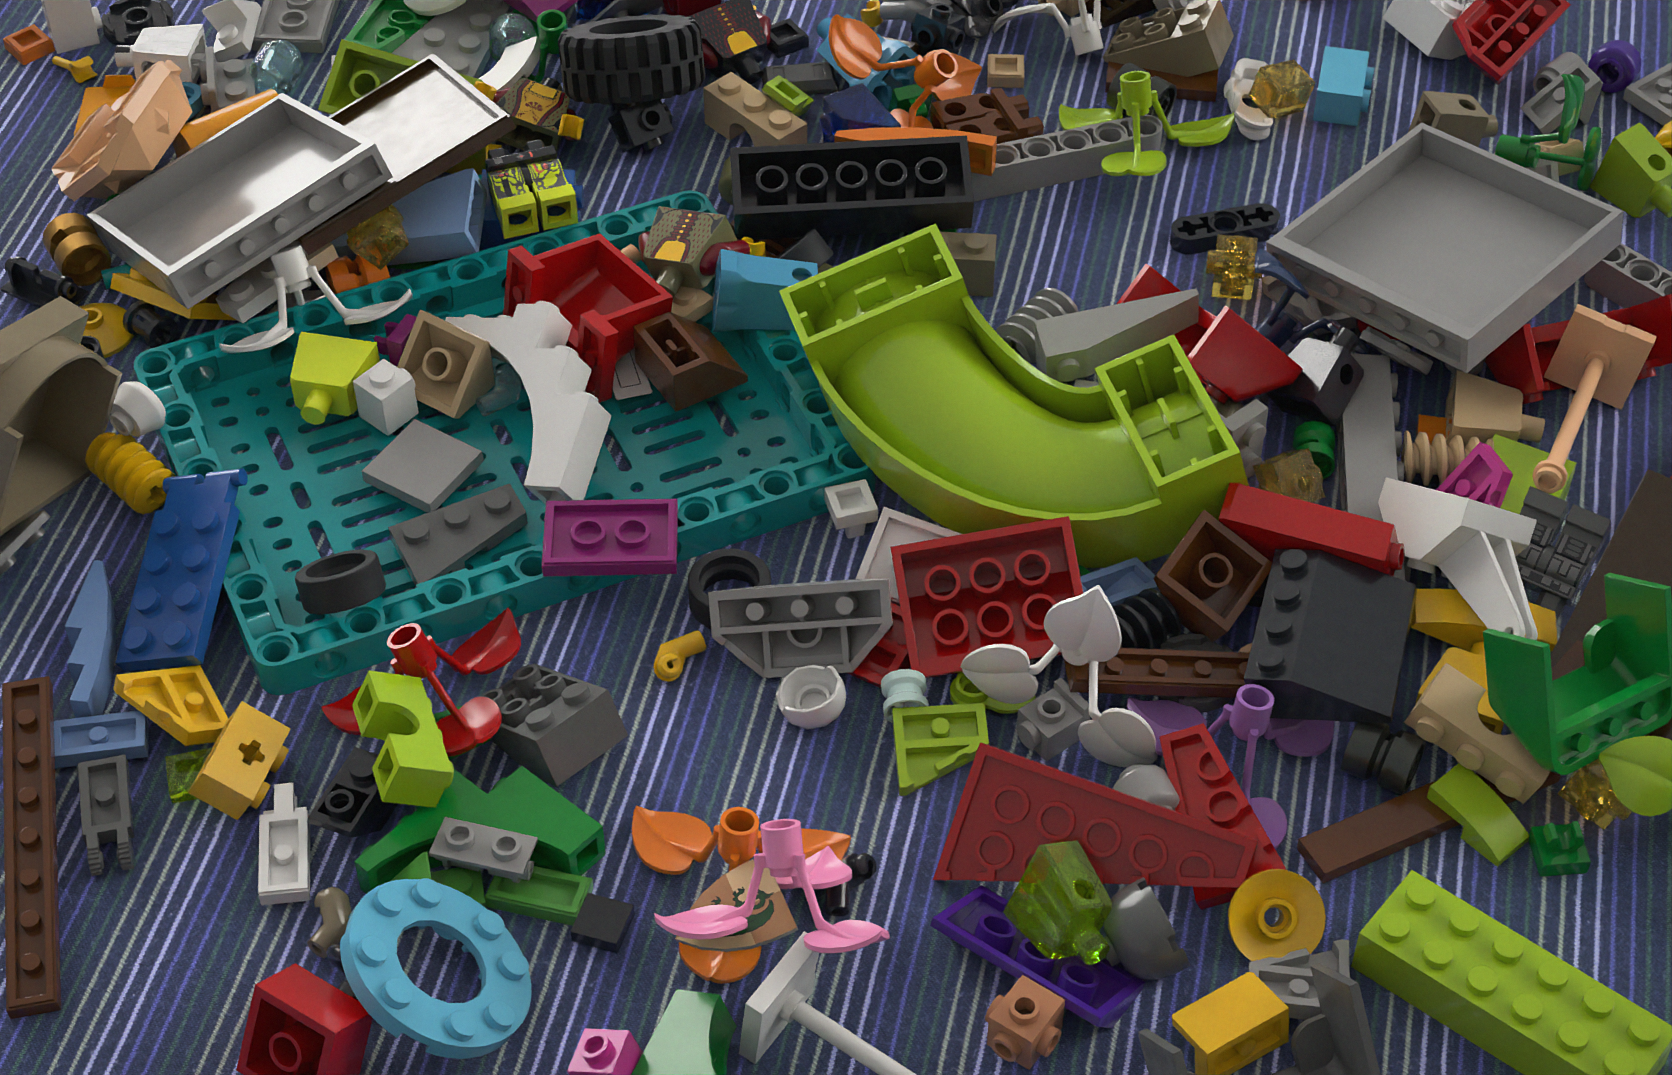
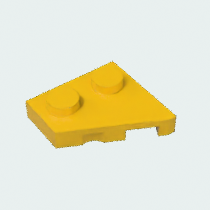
M201 665L116 675L113 686L115 693L185 746L216 742L228 720Z

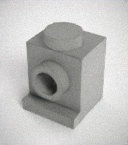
M1059 678L1054 681V688L1018 709L1016 728L1018 737L1027 748L1034 749L1045 761H1048L1080 741L1078 728L1081 723L1090 720L1089 703L1077 692H1070L1068 683Z

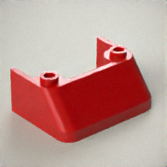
M1145 264L1117 304L1180 292L1181 290L1150 265ZM1199 306L1198 322L1174 334L1199 380L1206 386L1207 394L1223 405L1228 399L1238 403L1293 384L1303 371L1300 365L1227 306H1224L1218 316Z
M1672 294L1632 307L1602 313L1617 322L1631 325L1657 336L1636 380L1657 376L1655 368L1672 364ZM1570 320L1532 328L1530 323L1525 324L1486 357L1485 363L1498 383L1519 389L1523 393L1522 405L1544 400L1542 392L1566 387L1544 378V375Z

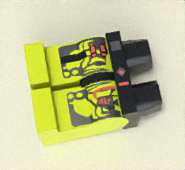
M541 140L527 142L523 146V152L509 155L508 150L503 148L488 151V159L485 160L488 190L492 197L504 239L539 232L538 217L543 230L578 223L576 193L572 184H568L561 163L557 159L554 145L546 147ZM552 206H560L566 209V212L559 216H549L547 209ZM520 214L528 219L522 224L514 225L509 223L508 218L512 215Z

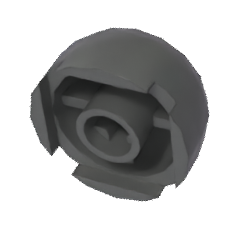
M1144 877L1127 885L1113 895L1109 901L1111 907L1104 920L1102 919L1107 935L1103 938L1110 946L1106 957L1112 967L1121 963L1131 976L1141 980H1160L1190 967L1184 949H1179L1175 942L1176 933L1153 890L1147 885Z

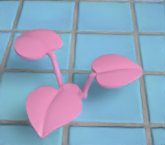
M778 819L761 824L763 853L754 855L755 866L745 903L741 907L710 905L666 917L654 913L655 921L660 927L684 938L714 939L736 933L748 926L746 917L752 914L763 869L769 868L770 876L776 878L780 889L803 887L817 931L810 932L803 937L804 945L808 949L819 953H842L858 950L872 943L890 939V934L887 930L870 922L844 920L832 925L823 919L813 889L829 888L848 882L852 879V869L840 861L829 846L805 859L801 822L795 819Z

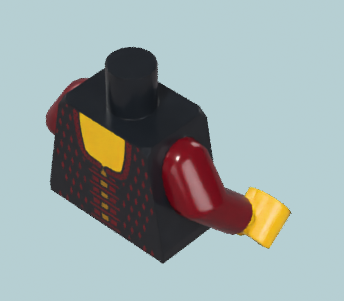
M729 0L688 16L695 19L701 28L705 69H709L718 78L730 72H738L741 79L750 85L757 82L763 76V71L758 64L762 61L766 47L770 43L771 20L768 16L756 11V6L752 5L750 0Z

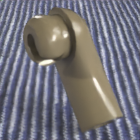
M328 887L317 893L314 900L315 907H320L323 925L308 940L307 944L313 953L322 958L327 957L326 951L329 946L338 944L346 931L348 917L352 912L348 895L337 887Z

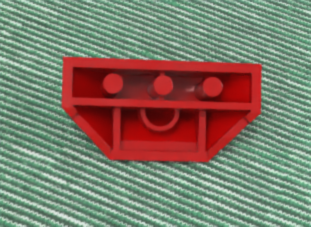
M1475 0L1454 21L1452 27L1469 62L1499 85L1531 52L1571 4L1566 0Z

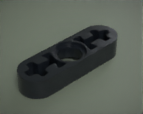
M1256 203L1181 217L1172 223L1170 245L1175 251L1189 255L1269 240L1268 237L1271 234H1277L1280 214L1275 207L1269 204ZM1228 226L1234 230L1225 232L1216 229V227Z

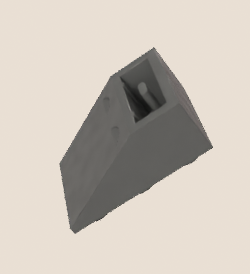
M535 663L521 667L513 674L511 680L499 688L489 690L481 695V697L493 700L498 705L502 714L500 728L491 737V740L520 766L526 768L542 781L556 787L628 736L608 689Z

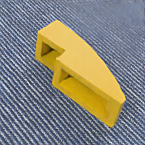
M1417 589L1411 628L1466 651H1470L1471 646L1475 642H1484L1483 631L1488 628L1457 589ZM1528 602L1537 628V641L1550 644L1551 652L1558 642L1556 613L1550 609Z

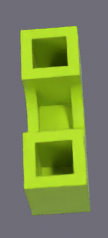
M369 670L352 707L361 736L385 741L372 767L382 802L436 808L444 790L448 789L452 783L454 767L448 759L443 744V735L437 727L432 712V703L426 695L420 677Z

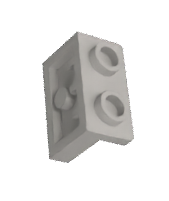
M213 46L205 47L206 61H199L202 79L200 87L204 106L210 105L213 113L257 94L253 58L216 62Z

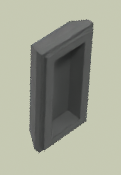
M829 62L767 66L762 70L763 87L767 82L780 75L805 94L838 91L834 67Z

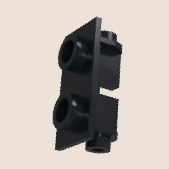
M21 256L11 257L5 263V271L8 272L10 280L0 288L1 291L39 308L60 296L78 305L89 295V292L78 287L71 277L61 276L46 269L39 271L37 265L27 262Z

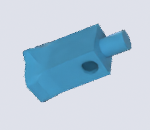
M848 13L844 16V18L855 19ZM832 18L823 19L817 27V34L824 42L817 51L849 83L852 96L862 107L873 116L886 112L889 109L893 89L912 85L916 67L910 66L879 72L871 69L870 75L862 80L849 76L837 65L831 53L829 26ZM877 34L882 46V56L877 61L878 63L884 64L908 60L918 56L902 42L888 40Z
M720 249L715 272L712 310L713 332H728L740 329L795 330L779 290L817 275V263L754 256Z

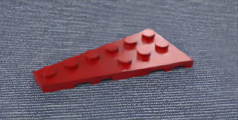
M979 743L933 880L1054 883L1077 842L1099 884H1131L1144 877L1147 885L1239 888L1245 880L1258 840L988 744Z

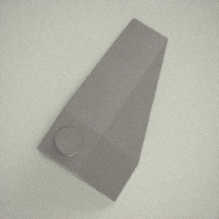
M1195 288L1035 320L1036 369L1059 382H1068L1088 377L1095 373L1094 368L1171 336L1197 323L1199 309L1198 290Z

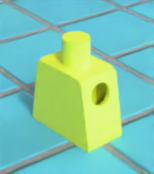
M301 332L290 375V383L295 406L301 409L300 413L305 421L319 425L325 421L328 413L344 416L355 413L358 407L353 381L380 361L377 342Z

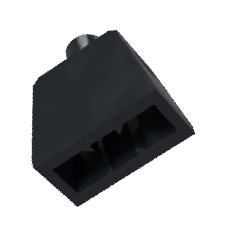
M1340 327L1329 342L1312 338L1303 339L1288 355L1303 368V371L1293 384L1275 389L1266 394L1282 412L1336 426L1364 376V369L1351 355L1360 343V339L1356 334L1344 327Z

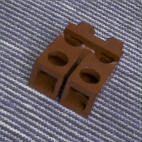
M1001 87L991 89L990 95L979 93L931 102L930 122L933 129L958 130L997 136V144L1043 135L1044 125L1038 116L1029 118L1030 108L1024 95L1008 97Z

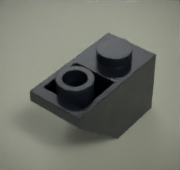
M354 747L308 817L310 824L351 838L382 830L398 803L382 802L372 771L378 754Z

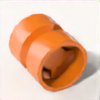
M380 248L359 252L355 260H350L347 256L339 257L325 266L328 285L334 294L390 278L387 264Z

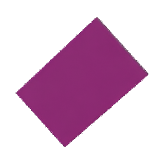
M678 499L546 501L542 553L543 576L677 574Z

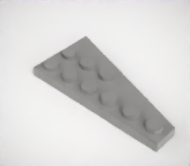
M467 0L449 12L436 15L395 49L392 54L419 62L429 55L435 54L457 73L480 78L514 8L503 0Z

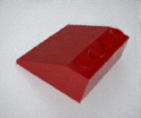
M1069 516L890 547L911 670L923 673L925 678L963 672L960 666L963 659L969 653L993 644L1013 645L1023 649L1028 654L1030 660L1041 659L1054 644L1044 629V619L1048 610L1063 600L1083 594Z

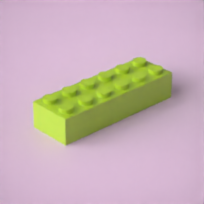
M1413 870L1409 872L1359 932L1351 965L1352 968L1523 1075H1657L1666 1063L1671 1051L1672 1025Z

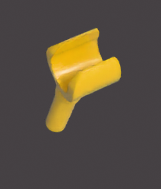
M54 56L52 59L54 65L70 71L77 83H82L98 76L90 66L94 63L90 56L76 61H69L59 56Z

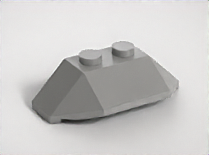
M850 579L766 585L708 592L712 638L722 646L724 645L738 659L763 678L786 677L795 668L808 665H818L824 668L833 666L838 673L854 672L893 625L889 579Z

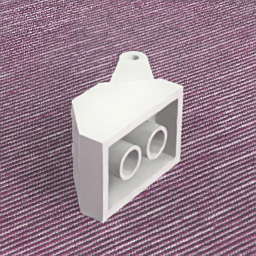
M1386 477L1378 504L1383 522L1395 525L1398 543L1404 544L1405 556L1409 557L1407 566L1432 574L1435 565L1442 570L1441 576L1450 580L1488 629L1524 638L1526 633V638L1537 641V628L1531 614L1515 558L1529 546L1537 520L1469 498Z

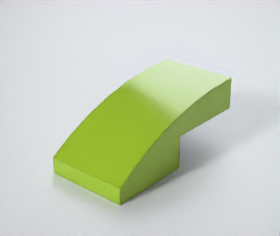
M780 75L767 82L762 88V92L797 117L806 113L814 102L811 97Z
M1460 763L1429 787L1427 798L1463 826L1460 838L1495 866L1501 865L1528 842L1530 835L1511 809L1478 775Z

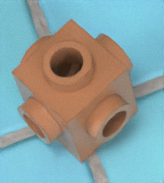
M1022 975L1005 997L998 995L990 1004L985 1015V1021L988 1022L987 1045L992 1047L993 1051L1000 1058L1008 1062L1015 1061L1030 1070L1041 1055L1048 1057L1059 1042L1063 1025L1065 999Z

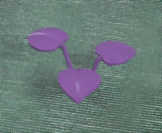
M1247 684L1238 689L1234 705H1224L1222 714L1207 730L1211 737H1213L1229 720L1234 735L1241 740L1248 741L1241 790L1276 850L1286 835V815L1281 806L1271 798H1250L1257 739L1262 735L1267 740L1274 739L1280 750L1291 755L1316 756L1329 748L1333 738L1334 721L1270 718L1274 704L1273 694L1260 685ZM1128 698L1127 710L1140 715L1152 728L1156 738V753L1163 756L1159 736L1202 723L1207 728L1203 715L1192 706L1182 705L1170 700L1142 701Z

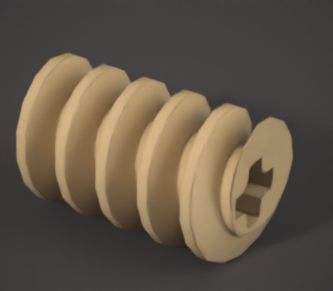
M1406 430L1401 452V462H1404L1405 481L1412 483L1416 473H1420L1423 486L1429 485L1433 475H1438L1441 485L1480 442L1478 437H1470L1464 448L1460 435H1454L1447 446L1444 435L1436 434L1430 445L1426 432H1419L1414 443H1412L1411 435ZM1487 439L1485 444L1490 445L1494 450L1493 439Z

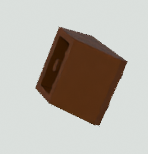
M667 312L633 326L636 364L675 412L748 382V375L712 332L701 324L672 312Z

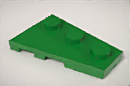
M374 0L344 40L392 53L436 15H419L413 12L403 0Z

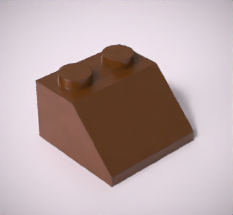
M1203 510L1153 579L1160 593L1167 597L1174 606L1181 624L1194 634L1208 636L1210 642L1213 643L1230 630L1269 574L1272 562L1206 510Z

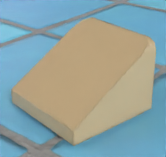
M1569 138L1566 144L1559 143L1558 140L1535 144L1541 146L1540 152L1583 158L1584 156L1583 142L1577 139ZM1558 162L1559 176L1581 170L1580 165Z

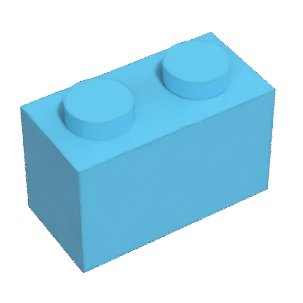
M1325 46L1313 115L1314 121L1358 126L1360 112H1368L1374 67H1367L1369 52Z

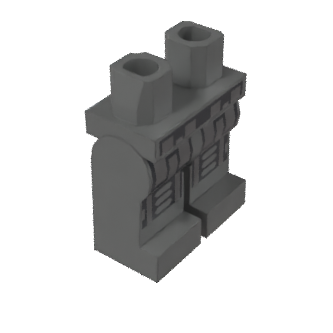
M1530 486L1523 501L1524 505L1520 515L1536 519L1537 522L1529 546L1515 558L1523 586L1539 593L1535 604L1555 611L1557 620L1566 605L1572 607L1579 590L1611 531V520L1573 504L1566 518L1563 530L1555 547H1553L1552 545L1569 511L1568 502Z

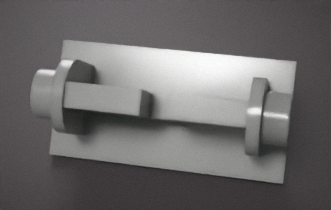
M445 817L429 851V856L435 857V860L442 861L444 867L456 866L478 872L480 868L488 869V874L509 878L513 882L519 883L521 879L529 881L532 876L534 862L529 860L538 837Z

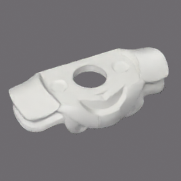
M1242 58L1236 63L1235 69L1231 71L1230 79L1224 85V97L1228 100L1231 113L1234 112L1235 122L1238 125L1239 131L1252 140L1266 139L1270 134V127L1273 124V118H1270V67L1263 61ZM1252 98L1258 101L1261 107H1249L1242 99Z

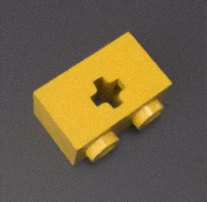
M241 701L226 721L188 793L236 820L242 816L249 806L257 809L271 786L264 781L269 770L276 773L289 752V748L283 746V743L291 728Z

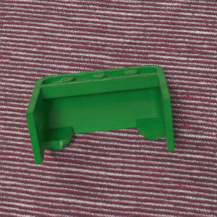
M1614 573L1604 575L1607 619L1594 625L1584 637L1585 665L1553 681L1550 644L1490 628L1483 631L1489 704L1542 769L1560 775H1568L1599 759V754L1609 746L1625 739L1644 736L1670 721L1672 718L1671 586Z

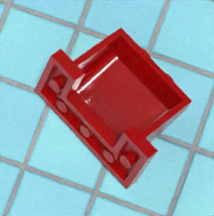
M600 233L535 256L522 245L508 250L503 315L513 317L517 304H536L537 301H546L557 306L560 310L559 312L573 325L566 346L577 351L578 357L592 369L585 392L597 397L598 403L611 399L615 364L635 348L633 326L671 312L673 296Z

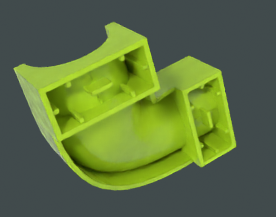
M936 223L779 290L830 412L845 439L859 458L882 482L907 503L952 531L967 534L1069 516L1079 565L1085 568H1106L1135 557L1141 562H1146L1172 553L1201 511L1206 510L1219 521V515L1229 483L1249 486L1241 453L1174 334L1094 368L1099 385L1089 388L1074 387L1052 379L1014 351L976 308Z

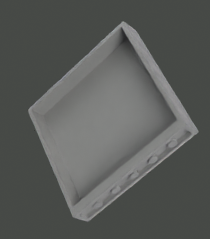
M281 93L86 216L107 249L185 308L189 309L382 185L393 176L374 142Z
M1421 122L1266 242V251L1277 258L1300 281L1309 295L1468 373L1621 244L1623 210Z

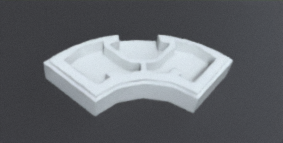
M536 36L505 47L503 55L497 64L478 79L493 86L498 92L508 87L511 88L522 76L528 78L540 59V39Z

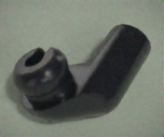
M853 853L840 860L852 869V879L843 884L826 888L825 911L828 915L837 917L849 914L850 891L864 883L866 879L872 878L876 873V862L870 854L861 853L858 855Z

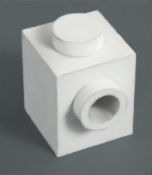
M385 359L379 361L353 381L359 417L387 436L419 413L415 394L416 384L413 377L407 370L397 368Z

